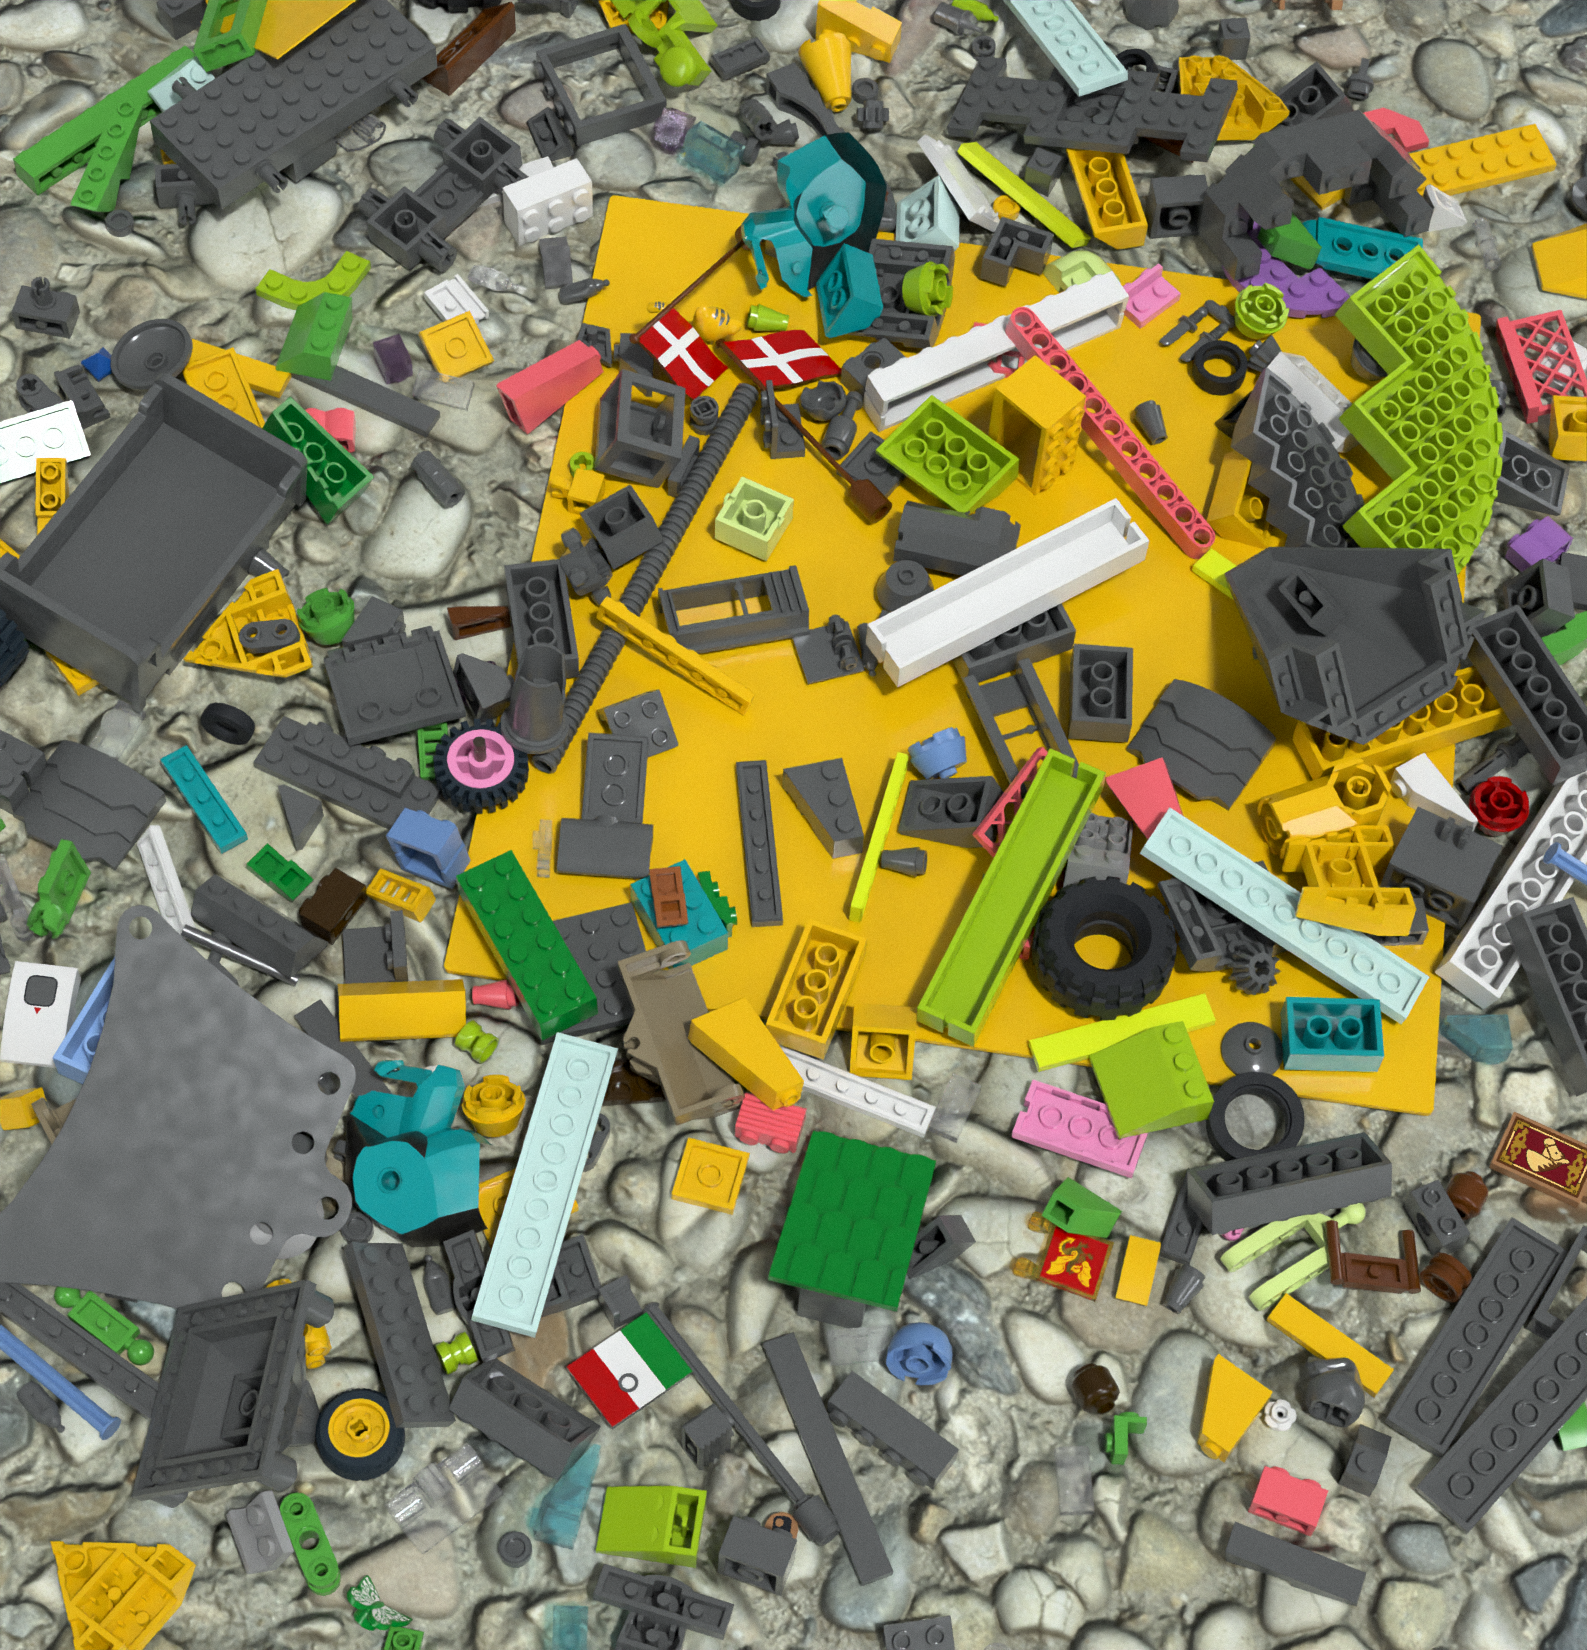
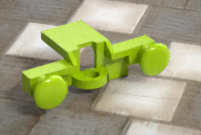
M611 0L624 19L629 17V25L637 37L647 45L657 48L659 53L653 60L660 68V74L668 85L673 87H682L685 84L699 86L712 72L683 32L712 33L718 26L700 0H668L676 13L659 31L649 16L662 2L667 0Z

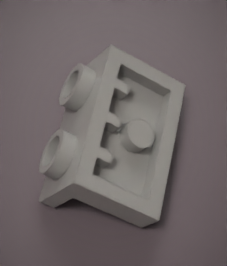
M272 1490L260 1492L246 1508L230 1510L226 1514L247 1574L276 1570L294 1552Z

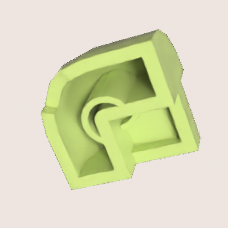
M1079 250L1068 253L1047 264L1043 274L1055 289L1061 292L1072 285L1085 283L1095 275H1104L1111 272L1112 269L1095 253Z

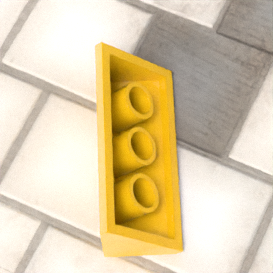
M463 979L338 984L340 1042L457 1037L461 1029L466 1025V992Z

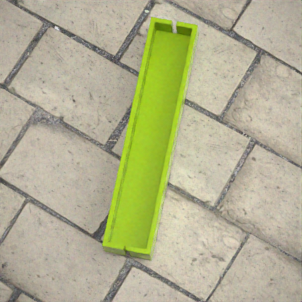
M1051 748L1049 749L917 1007L918 1022L940 1032H943L946 1027L948 1028L949 1036L974 1047L1104 788L1106 772L1080 762L1077 779L1073 778L1075 759Z

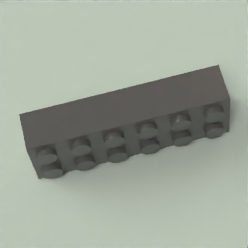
M1515 605L1482 620H1478L1471 634L1475 638L1468 652V657L1550 783L1555 785L1587 771V707L1520 606Z
M1574 897L1523 912L1506 922L1505 925L1577 1097L1587 1093V928Z
M1365 1132L1188 1169V1203L1212 1235L1226 1234L1233 1230L1247 1227L1254 1228L1265 1223L1286 1221L1297 1216L1314 1215L1325 1210L1346 1208L1349 1205L1374 1202L1380 1198L1392 1196V1163Z

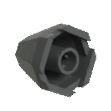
M1122 0L1123 10H1126L1128 22L1145 30H1153L1156 25H1161V28L1169 26L1178 13L1179 3L1178 0Z

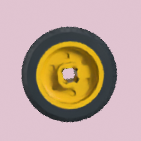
M357 1388L351 1391L346 1390L340 1395H336L324 1406L316 1423L315 1436L320 1456L325 1465L342 1478L352 1481H368L380 1477L396 1464L403 1452L405 1429L396 1428L387 1396L376 1390Z

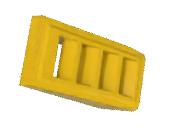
M382 868L379 869L366 889L368 897L395 911L403 910L404 916L420 923L436 901L430 887ZM389 881L390 884L388 885L384 893L380 892L386 884V882ZM400 887L395 896L392 897L396 889ZM410 892L411 894L409 895V897L407 898V900H406V902H405L404 899L406 898V896H407L408 893Z

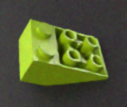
M678 1486L607 1487L596 1553L696 1568L707 1491Z

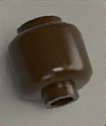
M1094 1363L1079 1368L1075 1372L1071 1384L1072 1392L1081 1408L1088 1413L1105 1414L1111 1411L1120 1393L1118 1385L1108 1368Z

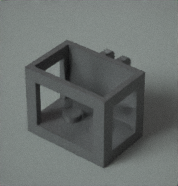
M622 369L600 398L595 470L659 488L682 459L686 388ZM632 385L667 396L657 409L631 401Z
M1418 806L1388 864L1380 887L1410 888L1413 898H1423L1427 915L1462 930L1494 866L1502 845L1472 832L1473 827L1469 825L1464 828L1455 824L1456 819L1449 817L1447 820Z

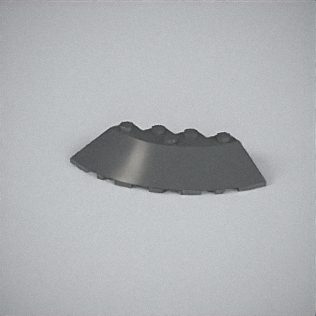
M1264 368L1235 425L1231 448L1252 461L1248 484L1270 498L1266 521L1287 534L1285 547L1361 548L1342 527L1365 505L1362 494L1356 493L1351 481L1353 472L1347 460L1340 458L1332 444L1335 441L1334 437L1323 422L1318 424L1310 413L1312 408L1306 401L1301 403L1291 393L1293 390L1291 386L1270 369Z

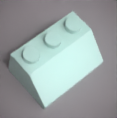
M939 175L897 202L896 241L953 246L954 252L959 247L960 206Z

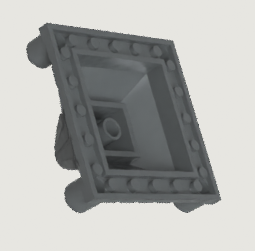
M306 1279L179 1307L131 1497L140 1501L152 1500L169 1508H175L186 1500L189 1492L253 1481L262 1483L277 1491H283L291 1486L297 1478V1464L293 1458L282 1454V1452L287 1447L308 1446L314 1443L316 1440V1423L320 1415L314 1392L309 1381L306 1380V1351L303 1331L305 1324L314 1328H320L330 1322L334 1315L333 1299L317 1291V1284Z

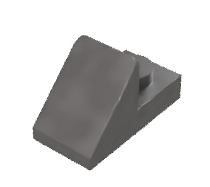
M567 236L539 239L545 289H559L573 283L570 247L567 242Z

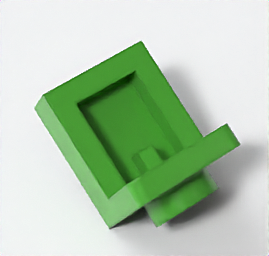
M1123 1412L1119 1416L1114 1415L1111 1423V1433H1106L1105 1453H1111V1464L1124 1465L1128 1456V1433L1143 1434L1147 1426V1417H1139V1414L1134 1412Z

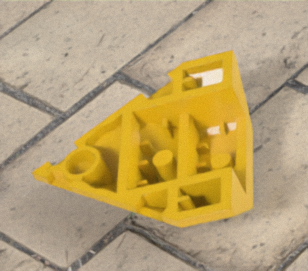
M279 569L250 579L244 586L245 591L235 603L231 602L202 636L203 641L194 651L190 650L183 659L185 662L283 678L312 668V655L303 629L299 626L296 609ZM288 619L295 623L300 632L299 642L268 653H249L239 641L241 629L251 622ZM282 630L279 634H284L287 630ZM257 633L252 634L250 637H255Z
M50 1541L56 1558L57 1573L68 1621L71 1624L75 1650H143L181 1606L196 1567L194 1562L170 1544H157V1547L138 1546L136 1543L83 1542V1545L65 1544L63 1541Z

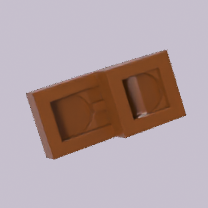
M681 867L649 869L657 928L688 925Z

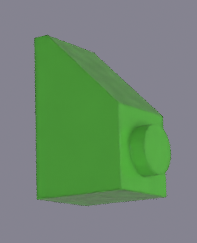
M1293 212L1290 224L1267 230L1261 227L1257 237L1271 256L1306 269L1313 268L1322 248Z

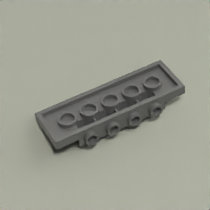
M283 716L254 760V767L388 830L391 829L404 808L416 812L421 810L430 814L442 795V790L439 791L437 785L415 776V771L407 760L397 758L394 761L386 757V753L377 746H371L369 749L359 744L349 746L345 734L342 737L333 733L332 727L324 722H318L317 725L308 722L307 725H303Z

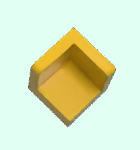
M42 1087L17 1090L0 1097V1123L3 1130L28 1128L40 1122L31 1103L42 1097L46 1100Z

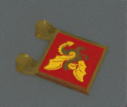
M1034 1212L1029 1219L1028 1229L1037 1233L1049 1234L1039 1266L1029 1259L1020 1257L1014 1265L1013 1274L1020 1278L1033 1279L1095 1302L1114 1242L1096 1236L1068 1233L1041 1216L1042 1213Z

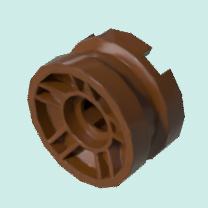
M1441 1252L1435 1253L1432 1256L1429 1265L1423 1268L1419 1276L1421 1282L1432 1294L1447 1302H1456L1462 1295V1289L1467 1288L1472 1281L1471 1273L1459 1260Z

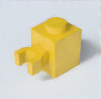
M579 468L576 470L573 481L554 475L551 487H553L552 496L567 498L568 512L580 515L582 511L602 501L605 493V475L594 470Z

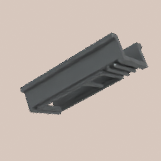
M796 565L789 566L787 570L663 590L658 588L657 605L659 612L664 613L669 634L675 638L677 643L686 649L694 650L698 654L810 635L809 608ZM768 595L772 610L748 614L744 599ZM740 600L744 615L679 625L677 610Z
M1029 658L1018 661L1016 675L979 686L974 674L963 678L962 681L966 688L967 697L973 704L1009 785L1019 771L1004 740L1026 733L1033 734L1036 730H1038L1047 751L1051 748L1075 759L1072 777L1077 779L1079 763ZM1027 707L1035 725H1028L1024 729L1002 735L994 717ZM1023 782L1020 786L1021 799H1024L1028 792Z

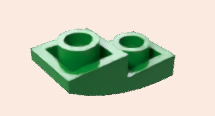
M710 871L698 872V882L728 931V937H732V926L737 925L735 906L729 907L727 896L720 897L718 882H712Z

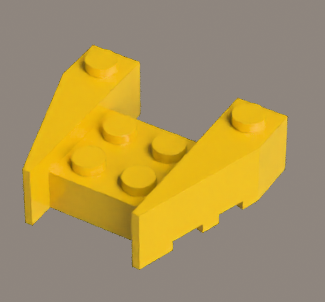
M1358 825L1350 827L1348 832L1342 834L1332 831L1326 833L1324 838L1312 841L1309 837L1290 841L1282 865V872H1304L1308 887H1302L1295 912L1296 917L1377 936H1408L1416 912L1410 888L1379 887L1375 873L1386 872L1394 852L1395 844L1389 826Z

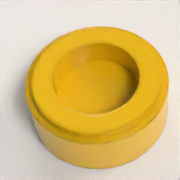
M1002 195L994 200L993 210L995 213L998 212L999 219L1005 217L1016 220L1019 216L1020 205L1009 195Z

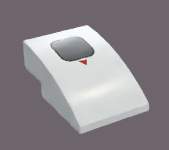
M15 961L3 1025L1 1062L56 1068L53 1056L72 1027L77 1013L75 1003L81 982L78 968Z

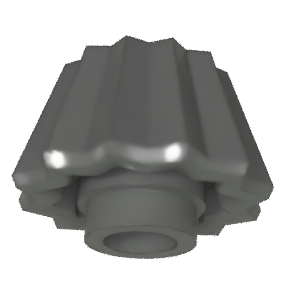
M1272 335L1264 342L1258 340L1248 351L1251 357L1247 361V367L1262 372L1279 354L1281 349Z

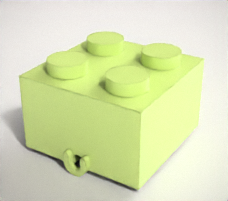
M741 477L733 492L726 494L723 502L724 506L715 519V539L767 561L793 519L794 499L745 477Z

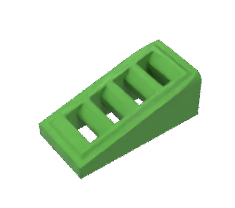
M447 722L417 729L421 779L435 780L434 767L426 768V764L434 763V755H426L425 753L436 752L435 748L437 744L441 745V742L425 743V741L441 740L444 734L448 736Z

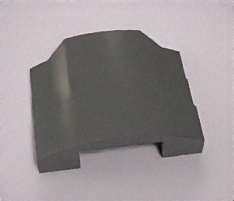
M872 239L869 253L873 255L883 310L881 315L874 319L869 328L851 332L848 335L875 337L876 340H881L885 337L888 341L903 343L904 347L923 349L933 347L939 335L946 308L943 310V315H937L936 317L910 311L903 300V279L909 270L932 261L936 264H944L948 268L949 272L945 276L947 286H951L955 262L953 246Z
M1174 679L1126 751L1143 760L1144 764L1163 757L1173 784L1197 800L1209 799L1229 811L1274 747L1276 737L1250 713L1227 698L1202 686Z
M63 740L46 761L47 767L31 786L30 792L13 813V817L25 823L28 836L56 849L61 839L72 841L84 862L96 860L116 870L166 803L165 793L151 781L120 761L86 745Z
M1264 861L1254 862L1268 871ZM1172 875L1170 880L1158 883V887L1170 910L1168 914L1181 939L1178 945L1190 970L1219 971L1230 969L1226 965L1234 962L1231 953L1239 951V946L1247 943L1260 942L1264 947L1273 948L1272 957L1287 951Z

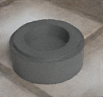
M870 78L857 79L852 85L851 95L853 100L859 104H863V101L868 100L876 101L878 97L877 83Z
M114 210L106 217L107 230L112 236L125 237L133 232L135 227L134 219L127 210Z
M362 1212L350 1213L348 1220L341 1228L343 1239L348 1244L351 1242L368 1243L374 1234L371 1218Z
M515 1531L506 1534L500 1540L498 1546L500 1559L508 1567H522L532 1557L531 1540L522 1532Z

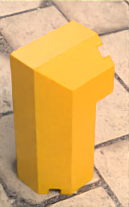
M1355 758L1335 765L1331 775L1261 797L1257 811L1259 817H1265L1266 824L1260 826L1271 852L1274 855L1280 854L1279 858L1284 859L1290 841L1307 837L1312 841L1324 838L1326 833L1332 831L1342 834L1348 832L1349 828L1353 826L1377 825L1392 788L1382 768L1374 764L1370 767L1364 764V760Z

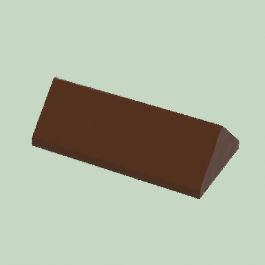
M512 1L483 9L437 54V69L421 79L446 95H452L516 32L515 5Z

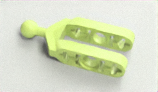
M1362 1203L1341 1208V1213L1333 1218L1317 1213L1293 1217L1286 1221L1271 1222L1231 1247L1221 1256L1220 1260L1229 1272H1235L1285 1241L1302 1228H1305L1320 1249L1253 1291L1249 1299L1258 1311L1265 1310L1281 1300L1286 1293L1289 1295L1329 1268L1325 1222L1335 1220L1338 1222V1228L1346 1224L1355 1225L1361 1223L1366 1215L1365 1207Z

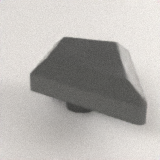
M582 323L577 341L580 340L588 347L593 346L601 355L600 362L611 367L610 329Z

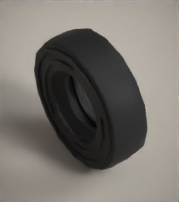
M210 703L201 715L202 727L213 737L230 744H246L252 738L255 731V723L244 711L225 703Z

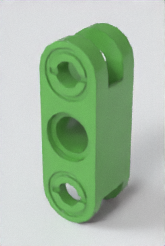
M292 1493L281 1502L280 1513L295 1555L310 1590L317 1595H330L340 1586L341 1575L338 1563L313 1502L304 1493ZM314 1538L319 1541L317 1547L312 1550L302 1548V1544L307 1539Z

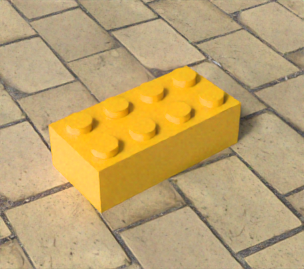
M810 918L808 919L766 1022L767 1029L779 1045L824 1060L864 960L867 946L866 937Z

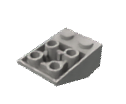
M1091 813L1066 862L1063 887L1070 884L1077 885L1080 879L1094 876L1097 880H1106L1108 876L1119 877L1120 882L1127 884L1133 821L1125 820L1121 817L1111 818Z

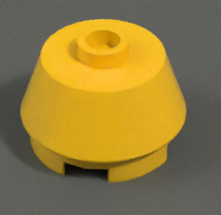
M487 1075L483 1077V1082L476 1084L474 1087H471L470 1084L464 1091L462 1109L479 1134L486 1137H501L513 1132L517 1128L526 1099L520 1085L516 1086L511 1083L508 1076Z

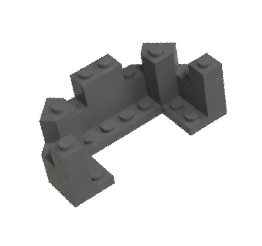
M1360 110L1261 133L1253 141L1255 146L1245 156L1240 154L1225 170L1227 175L1217 185L1212 183L1206 189L1199 236L1235 281L1258 275L1260 271L1262 251L1247 234V231L1253 230L1254 221L1265 230L1291 223L1294 201L1280 185L1279 181L1304 176L1318 195L1345 189L1344 200L1348 205L1374 200L1404 237L1429 231L1433 209L1417 192V188L1427 179L1420 171L1421 168L1395 139H1392Z

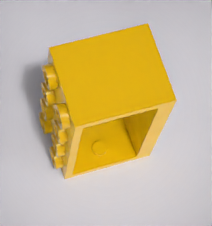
M1036 355L995 387L988 433L990 438L1019 458L1018 477L1016 480L1034 495H1037L1042 489H1049L1061 473H1067L1073 468L1076 462L1075 454L1079 446L1078 438L1082 430L1081 422L1085 413L1084 406L1086 396ZM1033 423L1042 429L1041 432L1033 426Z

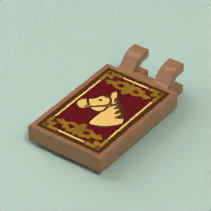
M1514 1112L1489 1168L1575 1208H1578L1581 1201L1587 1203V1144Z

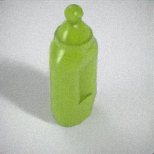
M953 0L952 6L968 11L969 17L974 20L985 22L991 20L998 22L999 17L994 16L992 10L986 4L977 0Z

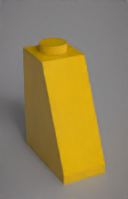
M1220 1354L1215 1357L1210 1368L1197 1444L1201 1446L1202 1451L1208 1457L1215 1460L1220 1459L1225 1463L1265 1408L1273 1392Z

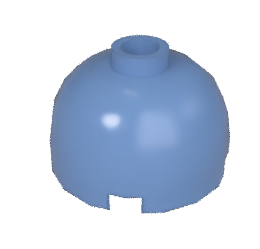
M924 1322L910 1323L901 1327L891 1338L886 1365L889 1371L902 1381H905V1376L919 1378L915 1383L916 1385H934L947 1378L952 1363V1346L947 1335L938 1327Z

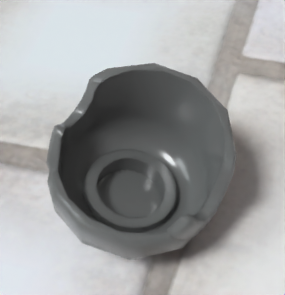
M818 381L816 388L809 389L805 387L800 396V402L805 412L813 419L824 422L839 415L845 408L847 400L843 387L834 381Z

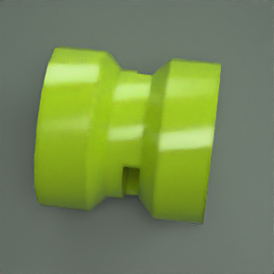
M472 1020L457 1035L455 1046L462 1051H469L472 1058L481 1064L493 1054L498 1045L499 1038L492 1033H485L482 1031V1026Z
M465 1331L455 1335L451 1344L442 1341L434 1345L439 1361L447 1375L457 1371L458 1364L471 1365L478 1361L472 1343Z

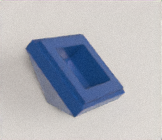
M104 347L81 361V365L98 382L112 373L111 354Z

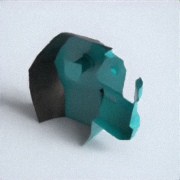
M849 132L824 135L777 160V184L788 207L751 212L741 224L742 239L751 250L758 272L755 279L760 290L767 287L766 284L769 280L759 244L761 239L772 241L776 250L782 280L793 291L803 297L813 296L808 290L816 286V282L844 243L869 253L871 241L876 239L882 220L887 184L875 160Z

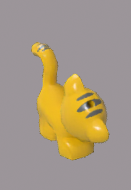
M651 302L647 306L648 313L661 312L668 303ZM701 305L696 309L693 321H688L713 354L715 353V342L729 335H735L742 328L741 321L731 319L727 311L714 306L707 307Z

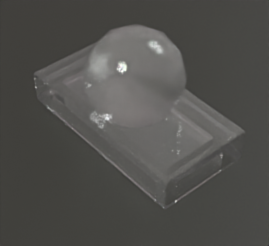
M118 700L113 709L107 711L102 716L101 728L89 747L119 760L145 719V710L139 713L132 708L131 704Z

